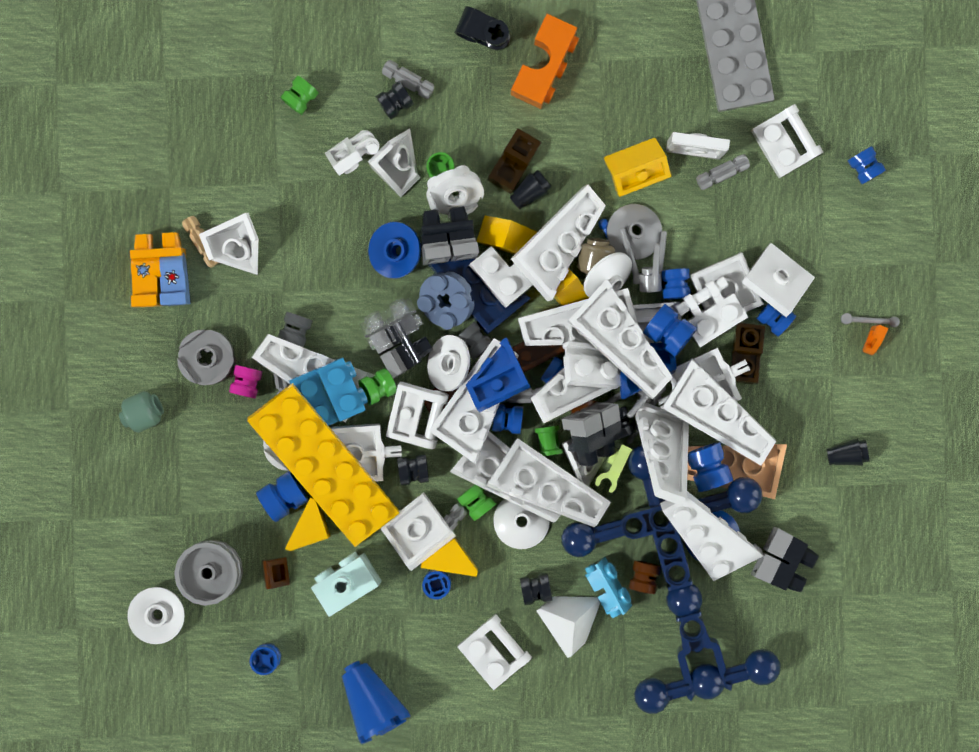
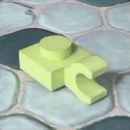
M623 444L620 449L616 448V454L610 456L607 463L612 464L610 470L607 473L600 474L596 479L595 485L599 486L604 478H608L612 482L609 492H614L617 487V480L632 449Z

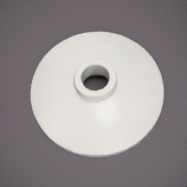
M621 252L602 258L593 266L585 279V294L590 297L606 279L613 286V290L618 291L631 273V259Z
M446 335L438 339L433 345V350L429 353L427 368L429 378L437 389L453 391L462 385L468 375L470 354L466 343L460 337Z
M506 499L499 503L494 513V528L498 537L512 548L527 549L537 545L544 539L549 529V520ZM520 516H524L527 519V524L524 527H520L516 523L517 518Z
M152 587L141 591L131 601L128 609L130 629L137 638L146 643L162 644L168 642L180 632L184 624L185 612L181 600L175 593L162 587ZM156 609L162 611V619H156L154 617V611Z

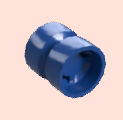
M664 304L648 323L643 334L655 343L661 341L662 348L673 357H676L694 335L697 328L686 319L679 320L678 313Z
M720 442L688 452V465L692 470H697L693 478L698 492L711 490L734 480L729 465L721 464V461L724 459V452Z
M290 471L277 478L276 485L268 484L256 492L260 503L274 522L287 516L290 508L298 509L309 501L303 486Z

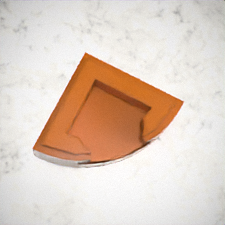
M882 325L872 326L862 349L863 352L874 355L884 340L888 328Z

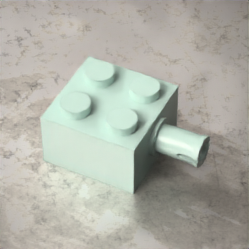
M353 552L339 562L340 568L334 571L332 567H329L314 578L316 583L311 589L329 617L372 591L381 583L382 580L365 553L358 556L356 552Z

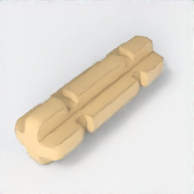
M195 216L186 218L182 221L184 229L190 233L189 237L200 255H204L203 259L207 266L210 268L215 267L219 262L208 259L199 236L200 233L205 232L204 229L199 227L200 223Z

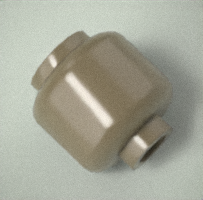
M588 238L587 242L581 244L582 248L578 254L577 268L580 272L585 273L586 277L597 262L610 254L616 253L615 248L609 245L610 241Z

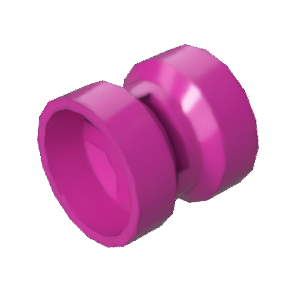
M235 365L234 375L236 377L230 385L229 392L256 399L258 392L256 385L257 381L261 380L263 371Z

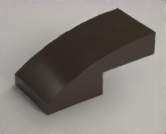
M517 128L488 176L487 181L512 194L542 142Z

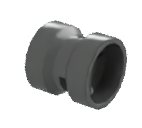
M286 311L284 317L285 326L279 331L277 338L304 347L307 340L305 334L311 328L313 320ZM292 326H295V327L300 328V330H296V329H293V328H291V327H292Z
M475 321L458 336L466 343L473 361L492 342L489 336L482 335L481 327Z

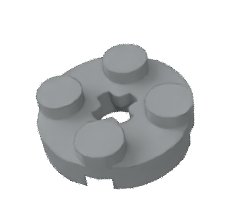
M197 330L187 335L180 344L177 358L178 367L183 376L190 382L203 386L218 384L228 377L235 365L233 346L221 333L213 330ZM203 350L207 353H213L211 357L212 363L209 365L206 362L201 364L199 361L202 358L200 353Z

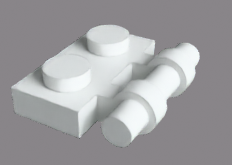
M362 130L351 139L347 137L325 152V155L340 176L343 173L348 174L354 171L359 166L358 162L363 160L361 156L364 154H376L379 150V142L370 131Z
M724 277L715 282L709 281L705 284L704 289L694 295L689 294L683 298L684 301L675 306L680 316L688 311L692 313L693 317L687 321L697 328L693 338L699 347H702L748 318L734 293H730L724 298L722 297L720 291L729 286ZM712 297L715 303L701 312L698 305Z

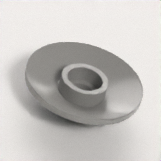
M640 204L625 205L615 211L610 217L607 226V239L610 241V245L615 248L616 253L626 254L620 233L621 228H624L635 260L648 257L654 252L655 244H660L661 222L657 215L648 207ZM633 226L640 227V235H635L632 232Z

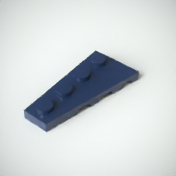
M450 258L448 262L428 264L434 273L455 272L468 282L472 290L470 292L472 301L474 300V310L471 317L487 335L531 299L523 293L505 308L469 266L475 258L451 261Z

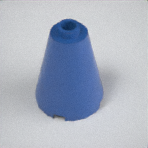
M356 661L344 668L346 673L342 676L358 740L361 744L372 741V736L374 735L382 736L407 721L406 719L412 717L406 707L367 663L361 664L360 661Z

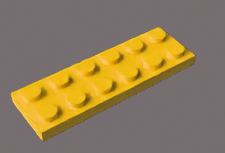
M293 383L247 418L248 423L354 547L399 514V509Z

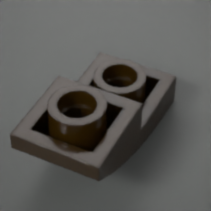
M738 323L736 325L730 367L746 360L747 365L738 368V370L746 366L750 368V371L735 377L737 383L757 385L759 382L765 326Z

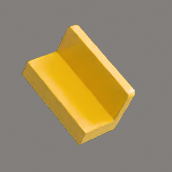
M656 138L604 157L605 164L612 175L615 190L619 197L671 177L666 154Z

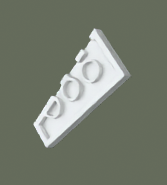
M589 185L583 186L511 258L547 301L554 298L558 285L566 277L574 257H577L582 248L581 244L586 236L591 233L606 206Z
M267 334L251 357L288 384H290L288 380L334 361V359L270 334ZM354 367L357 376L352 379L356 388H359L358 381L366 376L371 378L375 375Z
M495 338L428 430L475 464L500 403L479 413L467 390L466 384L474 374L480 371L481 365L488 357L491 359L501 346L499 344L500 341Z
M563 368L531 397V400L543 423H546L613 389L565 384Z
M645 402L635 413L654 495L682 506L687 499L689 423L665 409Z
M490 431L477 463H473L463 455L450 471L553 523L561 516L558 513L486 486L510 449Z
M518 438L514 441L486 484L487 487L592 527L599 523L611 503Z

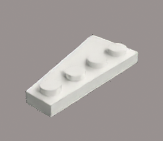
M606 279L568 320V323L653 399L673 377L654 348L650 346L644 337L642 330L635 323L626 306L613 290L609 280Z
M628 288L615 291L635 323L638 324ZM588 299L518 318L525 346L563 345L568 341L591 344L568 323V320Z
M693 359L690 360L665 401L663 409L757 464L762 465L776 443V439Z
M688 491L687 499L682 506L666 500L660 503L664 514L713 581L764 556L760 547L748 542L746 536L730 528L724 519L712 514L706 505Z

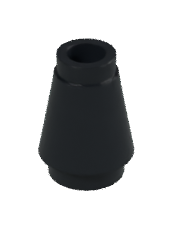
M539 170L534 173L530 172L510 196V199L521 210L523 207L547 195V191L552 186Z
M856 438L826 449L829 465L863 466V463L870 462L866 439L858 440Z

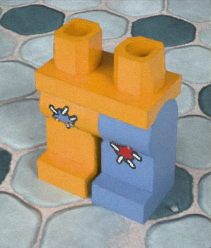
M162 233L163 248L153 249L152 234L135 235V250H130L132 274L131 307L191 304L186 249L181 247L179 233Z

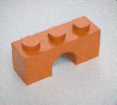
M546 14L535 37L534 45L545 50L549 55L550 61L541 69H532L522 65L512 86L511 96L539 109L542 108L544 102L550 103L556 90L552 87V84L556 77L561 79L568 64L564 62L567 52L573 54L579 38L575 36L577 27Z

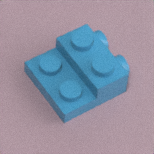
M344 358L336 359L288 380L290 384L293 383L328 426L366 410L364 404L368 400L362 387L356 388L352 379L357 376L352 363L350 361L345 362Z

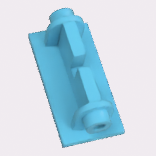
M603 557L597 564L593 563L585 568L587 572L585 576L594 592L602 588L605 590V593L599 595L598 599L606 614H610L612 618L617 617L621 613L624 615L632 607L631 596L617 579L618 575L614 565L608 562L606 557Z

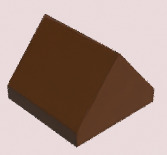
M287 557L262 560L266 589L290 585Z

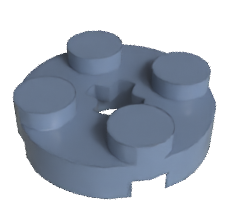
M455 272L435 273L427 278L420 288V297L417 300L418 308L424 312L431 322L443 329L448 330L462 324L471 316L474 310V300L472 301L470 292H472L471 287L462 276ZM449 295L451 305L445 304L442 296Z

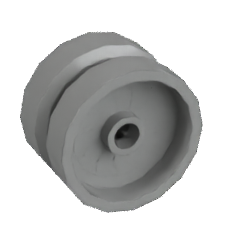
M218 540L199 542L185 550L177 560L174 572L176 586L181 594L192 603L204 606L217 604L233 594L240 585L243 575L241 558L236 550L226 542ZM207 568L212 570L213 574L210 577H207L205 574L208 571Z

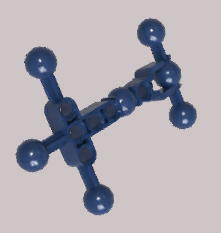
M643 446L636 447L630 453L628 467L636 478L643 481L649 506L629 511L621 520L595 527L581 522H573L563 530L561 542L564 550L571 556L585 557L591 554L596 544L623 536L638 539L653 535L663 574L668 583L667 606L676 615V620L679 622L682 645L677 649V656L683 679L666 684L656 678H647L641 681L634 692V700L638 708L649 714H657L668 706L670 700L687 696L692 701L696 695L704 700L714 699L723 692L724 688L731 691L734 683L750 680L758 685L773 683L779 677L781 665L778 657L773 652L765 649L752 652L743 664L726 668L719 642L716 638L709 637L701 617L702 594L699 588L693 584L692 577H690L680 534L670 521L660 525L653 519L654 514L662 510L660 503L665 500L654 495ZM739 477L731 482L727 491L702 497L698 500L706 505L711 513L727 508H732L740 513H750L761 504L763 494L760 485L754 479ZM638 518L642 522L641 529L636 532L629 531L626 527L627 520ZM666 538H673L677 542V547L671 552L664 551L661 547L662 541ZM675 565H679L685 570L684 575L679 579L672 578L668 573L669 569ZM688 621H697L700 624L697 632L688 633L684 630V625ZM703 648L712 649L717 666L702 664L697 666L690 674L686 655L691 651L700 652Z

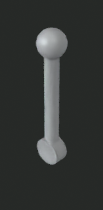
M845 313L840 318L841 322L845 325L851 322L889 324L891 327H897L900 324L899 318L895 316L885 319L854 317L849 313Z

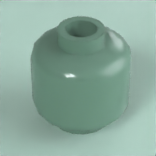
M142 391L122 402V412L119 413V418L125 428L130 427L134 432L140 433L159 424L164 410L159 398L155 394L151 395L146 391Z

